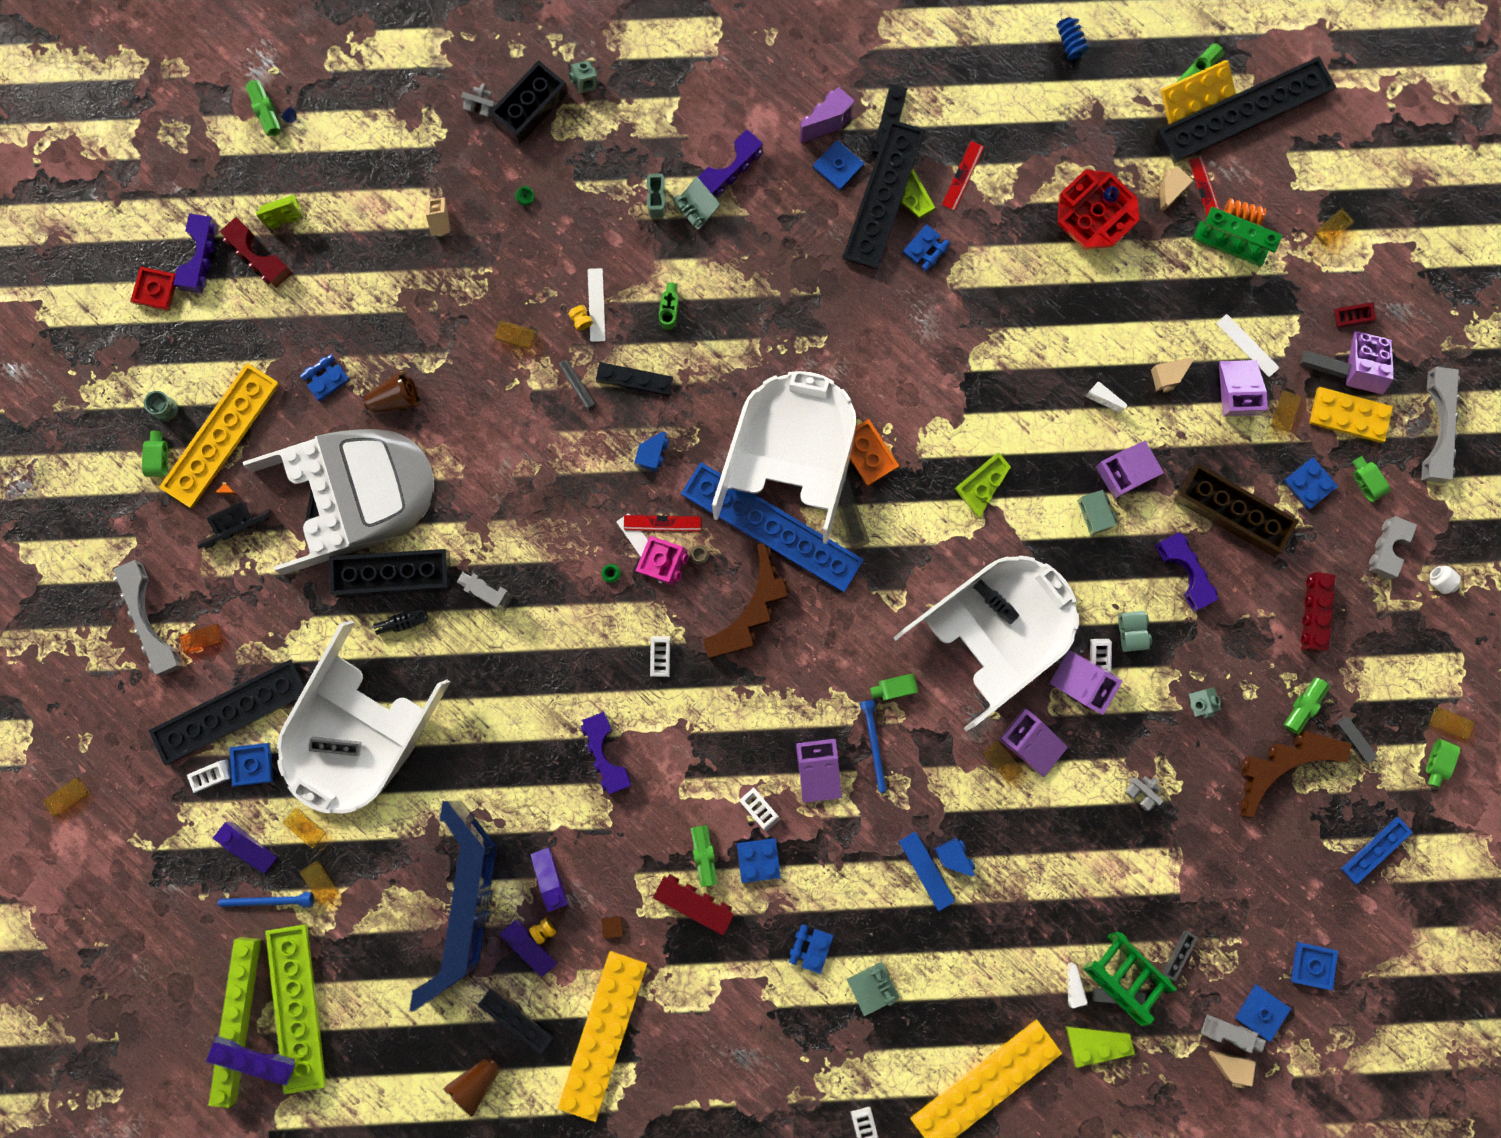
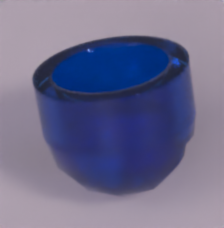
M290 106L280 117L287 123H293L297 118V114Z
M1114 186L1108 187L1103 194L1105 201L1109 203L1115 202L1120 194L1119 189Z

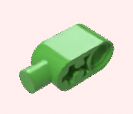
M672 282L667 283L666 291L661 296L659 321L661 327L665 330L673 329L677 323L679 307L678 284ZM669 299H673L671 301V309L668 308L667 302H669ZM666 316L673 318L670 322L663 321V318Z
M150 431V441H145L143 444L142 472L145 477H165L168 471V444L166 441H162L161 431Z
M1363 456L1352 461L1357 469L1353 472V477L1370 502H1375L1391 492L1389 484L1373 462L1367 464Z
M914 673L879 681V686L870 688L872 699L882 697L883 701L919 692Z
M1438 739L1435 742L1426 765V773L1431 774L1428 785L1440 788L1442 780L1447 781L1452 776L1460 754L1459 746L1442 739Z

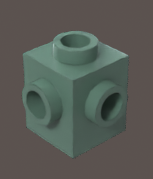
M589 61L571 64L569 79L571 84H574L578 93L596 90L597 73Z
M1215 687L1189 694L1190 706L1195 716L1203 715V718L1215 716L1214 712L1221 710V701Z

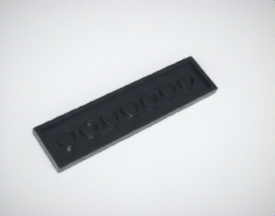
M890 119L842 257L843 260L878 270L926 129Z
M290 659L148 731L164 766H168L297 701L305 688V684L294 660Z

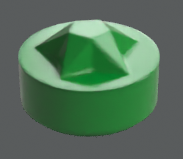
M528 186L520 187L515 193L517 203L522 206L530 205L535 198L533 190Z

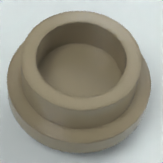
M697 545L691 549L690 559L693 563L703 564L708 560L709 552L706 547Z

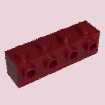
M1315 572L1308 575L1306 580V597L1304 600L1305 611L1302 620L1301 650L1317 653L1329 651L1335 574Z
M671 874L668 877L663 876L653 896L654 899L724 935L734 915V912L731 911L732 906L724 902L721 905L714 902L715 898L707 893L703 895L697 893L696 887L688 883L686 886L680 884V879Z

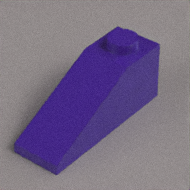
M225 822L213 836V839L225 849L266 874L278 858L234 822Z
M550 847L530 854L547 911L550 912L569 904Z
M519 919L513 921L500 933L510 947L540 977H543L557 964L543 946L536 943L530 931Z

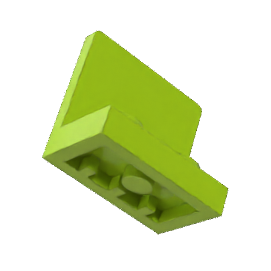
M294 194L259 206L260 210L256 211L257 217L267 229H275L281 224L297 221L298 218L303 217Z

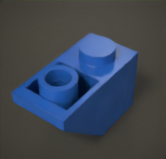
M662 431L639 444L634 461L635 467L658 472L659 467L662 468L664 462L662 453L664 449L667 450L669 444L666 432Z
M954 838L934 848L943 867L971 877L975 875L973 870L976 868L970 858L967 859L964 853L967 850L962 840L958 841L957 838Z

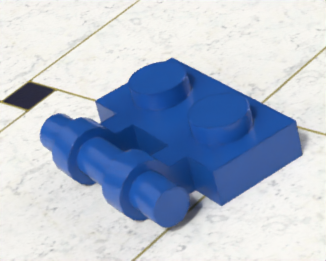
M926 224L903 250L902 254L916 265L920 260L924 261L925 263L921 267L924 271H928L930 267L935 266L936 260L947 252V248L951 243L946 239L942 244L938 243L937 241L941 235ZM933 248L935 252L929 256L927 252Z
M332 354L327 357L323 356L319 359L320 362L312 367H307L305 372L300 375L303 381L311 377L313 381L307 386L319 402L350 381L339 364L333 368L331 367L330 363L335 361ZM325 368L327 372L318 377L316 373Z
M801 924L800 930L797 931L795 936L797 939L794 948H791L789 963L796 965L798 958L804 959L802 968L821 974L833 935L815 928L812 936L808 935L809 926ZM804 940L810 942L806 953L801 951Z

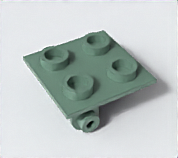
M698 177L691 182L681 196L676 195L673 198L674 204L697 230L704 225L721 205Z
M882 961L846 979L864 1016L886 1005H892L895 1003V1000L900 998Z

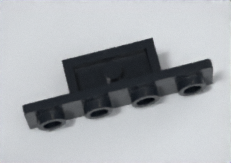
M242 500L207 516L206 519L215 534L199 541L197 544L198 549L203 547L208 549L214 546L215 542L220 539L225 541L233 537V533L239 530L241 533L251 528L250 525L256 522L258 524L269 520L268 517L271 514V510L268 509L252 517Z

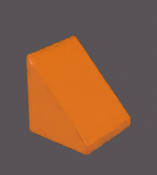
M225 483L216 491L220 495H237Z

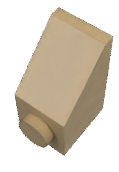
M1178 166L1173 170L1168 169L1162 176L1163 181L1160 184V208L1162 212L1193 182Z
M445 197L427 200L426 218L431 236H444L450 233V222Z
M1190 357L1155 365L1151 369L1156 391L1163 390V392H1169L1174 390V387L1180 383L1193 362V358Z
M1215 1051L1209 1052V1055L1224 1077L1233 1082V1086L1245 1088V1085H1253L1255 1061Z

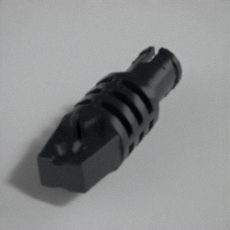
M982 579L972 587L985 599V603L1010 625L1020 616L1014 607L1001 594H998V591H993Z
M426 609L407 611L393 615L389 620L374 623L373 627L374 629L382 627V629L375 631L376 635L390 631L400 632L414 628L428 621L429 618Z

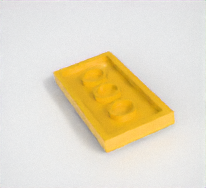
M1222 61L1160 90L1168 124H1172L1236 94L1229 61Z
M1319 387L1316 390L1309 424L1384 443L1393 406Z

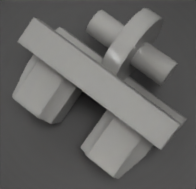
M481 84L479 88H473V92L477 93L478 96L466 92L462 93V98H465L463 109L475 112L476 104L480 103L482 104L480 114L490 117L489 112L497 103L485 99V96L491 97L492 92L487 91L486 84Z
M1144 776L1142 778L1144 783L1137 777L1134 779L1131 777L1125 793L1132 799H1135L1141 793L1144 799L1139 805L1144 810L1150 811L1155 805H1160L1163 802L1153 792L1158 793L1160 791V788L1156 786L1158 782L1156 777L1149 780Z

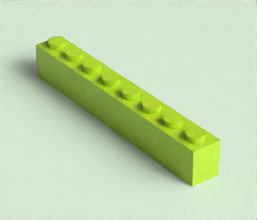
M240 937L234 939L219 1037L236 1041L245 1048L262 939ZM218 1065L214 1066L208 1106L229 1108L237 1103L241 1072Z

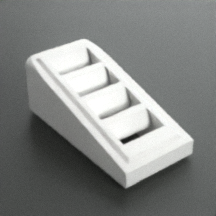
M1097 382L1086 395L1087 398L1120 413L1127 407L1125 402L1100 382Z
M651 636L650 676L670 677V636ZM655 643H666V646H655ZM655 651H666V654L654 653ZM654 659H666V662H654ZM654 666H666V670H654Z
M1090 639V661L1094 664L1096 662H1106V665L1098 666L1111 672L1112 641L1110 639ZM1096 646H1105V649H1096ZM1096 654H1105L1106 657H1096Z
M218 761L188 774L193 793L232 779L229 761ZM197 775H199L200 780H201V782H202V785H201V786H200V784H199Z
M754 787L739 800L765 831H768L781 819ZM756 796L757 799L748 805L747 802ZM761 802L762 805L753 811L752 809ZM766 808L767 811L761 817H758L757 815ZM772 814V817L764 824L763 821Z
M1070 962L1067 966L1068 1003L1071 1008L1086 1005L1088 1002L1077 965Z
M870 1106L851 1111L857 1138H861V1134L872 1132L873 1135L863 1138H878ZM867 1116L869 1120L857 1122V1119ZM868 1124L871 1126L870 1128L859 1130L861 1126Z

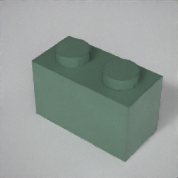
M1103 490L1082 496L1077 500L1090 536L1116 526L1115 522H1117L1115 513L1111 512L1109 497L1107 494H1104Z

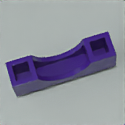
M748 129L734 141V150L737 156L730 166L724 169L707 167L698 176L699 180L715 198H719L724 193V189L728 185L731 186L737 180V176L741 172H746L750 167V163L754 159L758 160L763 154V143Z
M189 213L185 231L195 239L196 253L191 261L177 266L174 285L181 291L202 294L203 288L207 285L206 274L211 266L210 255L214 251L213 241L218 233V225L211 216Z
M1178 532L1155 546L1164 562H1176L1186 569L1190 582L1184 597L1194 612L1218 600V593L1215 587L1210 585L1207 580L1208 575L1206 571L1199 566L1198 557L1188 547L1187 538Z
M602 712L583 719V725H580L583 735L588 736L590 743L587 744L590 754L595 755L596 762H594L597 773L601 772L603 780L600 782L603 791H608V794H612L632 786L626 768L614 766L605 758L603 744L607 735L612 731L606 713Z
M215 1036L206 1062L287 1086L294 1068L295 1059L276 1053L263 1054L251 1051L240 1046L236 1041Z

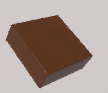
M622 916L601 918L603 939L623 936Z

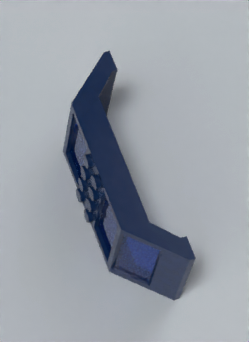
M442 801L439 821L444 822L460 844L441 972L431 980H428V982L412 990L409 1011L412 1012L433 1000L476 969L480 964L485 925L489 923L491 911H488V905L492 903L494 891H491L497 845L462 801Z

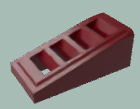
M1373 302L1334 309L1337 328L1370 324L1376 321ZM1363 310H1366L1367 318H1364ZM1355 311H1359L1360 319L1356 318ZM1344 312L1345 322H1341L1340 313ZM1348 312L1352 314V321H1349Z

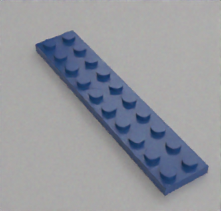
M700 462L681 495L713 514L712 503L722 474ZM733 489L727 490L719 515L720 519L761 544L765 543L766 547H769L841 592H845L864 559L828 539L827 544H824L822 534L759 496Z

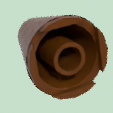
M407 371L398 372L365 395L363 400L365 408L371 412L417 407L419 402L416 403V399L419 398V394L413 379L407 378L405 375L408 374Z
M485 1058L448 1083L443 1090L451 1096L452 1100L467 1115L472 1117L497 1078L499 1065L492 1058L489 1061Z

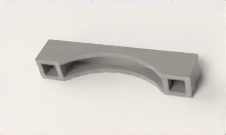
M1435 367L1428 372L1427 391L1437 407L1439 434L1434 449L1422 462L1421 481L1446 483L1453 480L1455 475L1453 463L1456 456L1454 445L1457 438L1455 427L1458 420L1456 410L1459 402L1457 392L1460 384L1458 369Z
M133 560L114 568V580L120 586L122 591L121 598L124 603H127L129 608L127 611L128 616L135 623L136 628L134 630L137 637L142 641L143 645L141 648L143 653L148 656L150 661L148 664L150 671L155 675L164 676L183 668L184 666L177 649L160 639L148 621L145 609V595L149 578L143 563Z

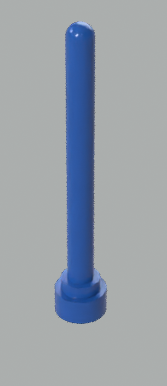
M875 700L859 702L860 709H863V713L866 715L878 791L883 794L886 792V785L873 715L876 704Z
M303 892L299 896L220 899L217 904L219 907L298 904L303 908H312L314 905L313 892Z

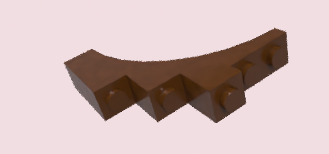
M765 543L757 545L759 578L749 605L742 615L729 627L718 634L703 639L708 659L752 648L753 642H756L753 631H749V628L770 623V618L773 615L770 606L766 607V604L786 599L787 593H790L787 581L783 582V578L774 579L777 573L775 566L770 564L769 559L772 558L770 548L765 547Z
M1301 731L1294 739L1295 748L1282 744H1272V747L1267 752L1268 761L1253 756L1245 757L1241 762L1240 770L1242 771L1241 776L1248 777V780H1246L1243 787L1245 795L1239 805L1240 816L1254 818L1258 804L1266 790L1278 777L1289 769L1312 761L1325 760L1348 763L1351 743L1308 731Z

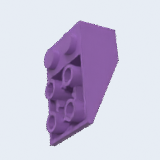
M839 87L835 91L831 90L825 97V101L822 104H817L813 109V113L801 121L799 141L803 143L840 130L852 118L855 101Z
M1355 331L1348 360L1351 368L1349 375L1346 377V386L1384 394L1394 380L1392 340Z
M1257 360L1219 361L1223 417L1260 416L1268 410L1267 391Z
M1146 441L1127 448L1101 461L1096 466L1114 499L1164 473Z
M1068 650L1052 677L1050 684L1087 707L1104 715L1123 681L1117 675Z
M1027 709L1020 711L998 739L1042 777H1045L1068 748L1040 719Z
M836 739L796 743L803 803L842 798Z

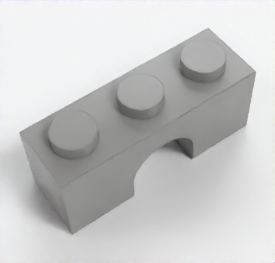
M1397 516L1385 520L1382 525L1383 533L1375 544L1376 552L1369 560L1370 568L1368 571L1389 580L1397 578L1404 559L1394 554L1393 544L1394 542L1400 545L1410 543L1417 525Z

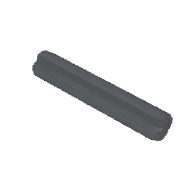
M564 360L560 362L561 370L587 410L595 406L593 399L569 361Z

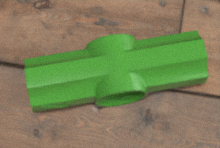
M1213 43L1176 82L1214 66L1224 55L1223 48Z
M260 80L249 81L245 88L252 101L251 106L257 118L260 119L264 132L267 136L278 135L282 129L275 115V108L270 98L267 97Z
M1317 677L1314 678L1306 691L1296 699L1293 711L1283 724L1287 730L1300 734L1308 720L1316 715L1321 706L1320 702L1330 688L1327 682Z
M707 825L691 828L694 845L693 854L695 865L698 867L701 887L716 885L718 883L714 866L715 857L713 846L710 844Z

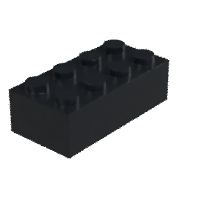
M538 60L489 112L491 120L520 145L568 94L567 84Z

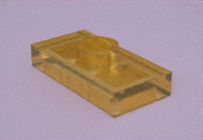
M1341 208L1313 234L1326 247L1355 221Z
M500 320L494 339L531 350L536 331Z
M1285 390L1282 391L1271 426L1290 432L1302 397Z
M1435 707L1429 725L1463 740H1468L1475 722L1443 708Z
M998 740L982 752L1007 783L1023 771Z
M75 778L44 799L43 802L51 815L56 817L87 796L89 792L81 780Z
M295 808L283 822L286 827L311 848H314L326 834L321 827L299 808Z
M315 861L299 872L320 906L339 894L318 861Z

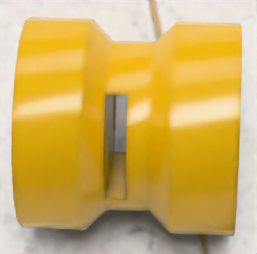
M579 305L568 313L570 318L574 320V326L577 331L584 330L593 324V320L587 315L585 305Z
M547 917L541 920L539 925L529 928L532 937L538 945L544 943L547 937L557 934Z

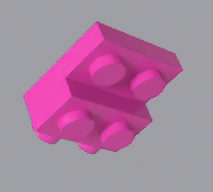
M649 536L636 572L674 586L675 582H679L682 572L680 570L682 565H685L689 559L688 550L683 546Z

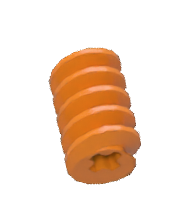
M1229 198L1224 212L1261 226L1266 214V208L1263 210L1262 206H1258L1255 209L1254 204L1248 207L1247 202L1241 205L1239 200L1234 202L1233 199Z

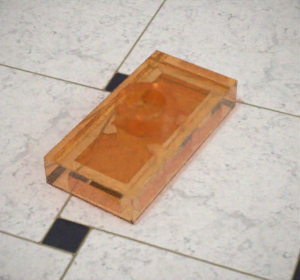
M213 624L179 635L184 654L223 643L219 624Z

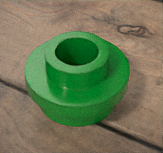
M614 564L605 565L601 571V576L607 583L618 581L621 575L620 569ZM611 570L615 572L613 577L608 576V572Z

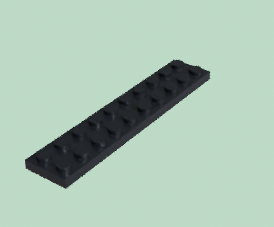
M1319 56L1159 129L1157 134L1173 163H1177L1336 89V85Z

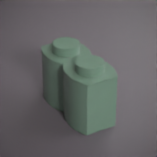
M649 174L646 181L650 218H664L666 214L663 174Z
M1145 611L1118 614L1123 652L1150 649L1152 637L1147 631L1149 617L1145 614Z

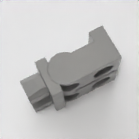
M462 572L457 580V583L465 587L463 590L469 595L477 596L482 601L502 612L506 610L513 598V595L502 587L498 591L492 589L490 585L474 573L472 576H469Z
M1208 1014L1201 1034L1218 1042H1221L1224 1037L1228 1042L1252 1053L1253 1049L1262 1053L1266 1042L1258 1038V1033L1242 1026H1235Z

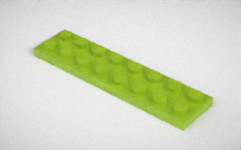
M303 924L267 930L265 932L279 1055L295 1059L294 1068L287 1086L283 1085L284 1094L325 1088L326 1080L308 925Z

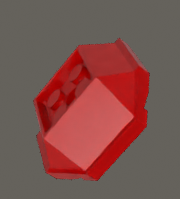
M1085 169L1059 194L1057 224L1084 250L1112 248L1140 221L1138 198L1111 172ZM1093 210L1099 211L1100 215L1095 214Z

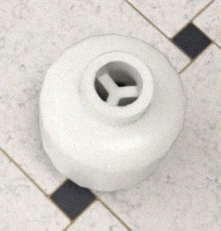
M1438 566L1430 573V584L1440 593L1449 594L1459 589L1461 577L1449 566Z

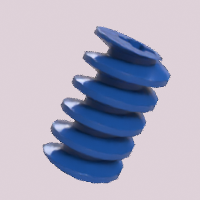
M1064 18L1056 24L1063 46L1066 48L1065 52L1068 55V60L1081 57L1089 49V45L1085 44L1086 38H1082L1084 36V32L1080 31L1082 26L1077 25L1080 22L1079 18Z

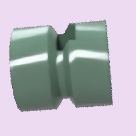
M152 391L144 399L145 409L159 420H172L178 413L177 403L164 392Z

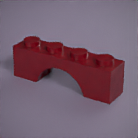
M237 217L233 218L219 231L224 236L222 240L230 248L234 246L237 249L235 253L242 260L246 258L250 262L247 265L255 273L259 271L262 274L260 278L268 286L272 283L277 288L292 274L291 270L275 254L266 257L253 254L251 244L254 234Z

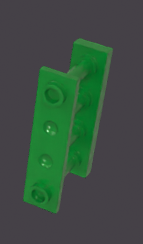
M1211 207L1206 221L1198 223L1192 240L1261 267L1264 264L1268 251L1274 253L1277 251L1282 234Z
M1118 931L1111 933L1107 938L1113 944L1099 962H1088L1082 969L1140 1026L1150 1025L1155 1018L1150 1014L1149 1010L1163 992L1165 994L1172 993L1177 988L1168 977L1163 976L1128 942V938ZM1120 949L1128 958L1114 976H1111L1105 967ZM1135 964L1142 973L1127 991L1120 985V981L1131 966ZM1149 978L1157 987L1145 1003L1140 1005L1135 1000V995Z

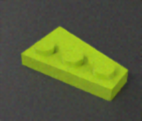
M913 169L901 204L920 219L935 211L936 208Z
M999 452L954 488L978 518L981 517L983 510L992 499L994 492L1011 467Z
M1065 1026L1076 1068L1135 1055L1129 1033Z

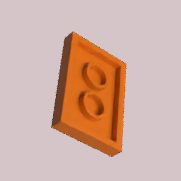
M870 419L856 426L850 461L868 487L899 468V464Z

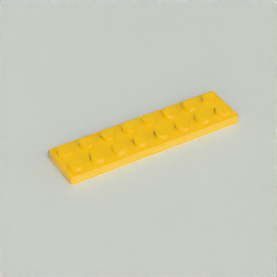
M246 363L159 488L193 509L280 384Z
M609 951L557 1109L596 1122L648 963Z
M1036 1019L910 1119L924 1138H956L1059 1057L1062 1052Z

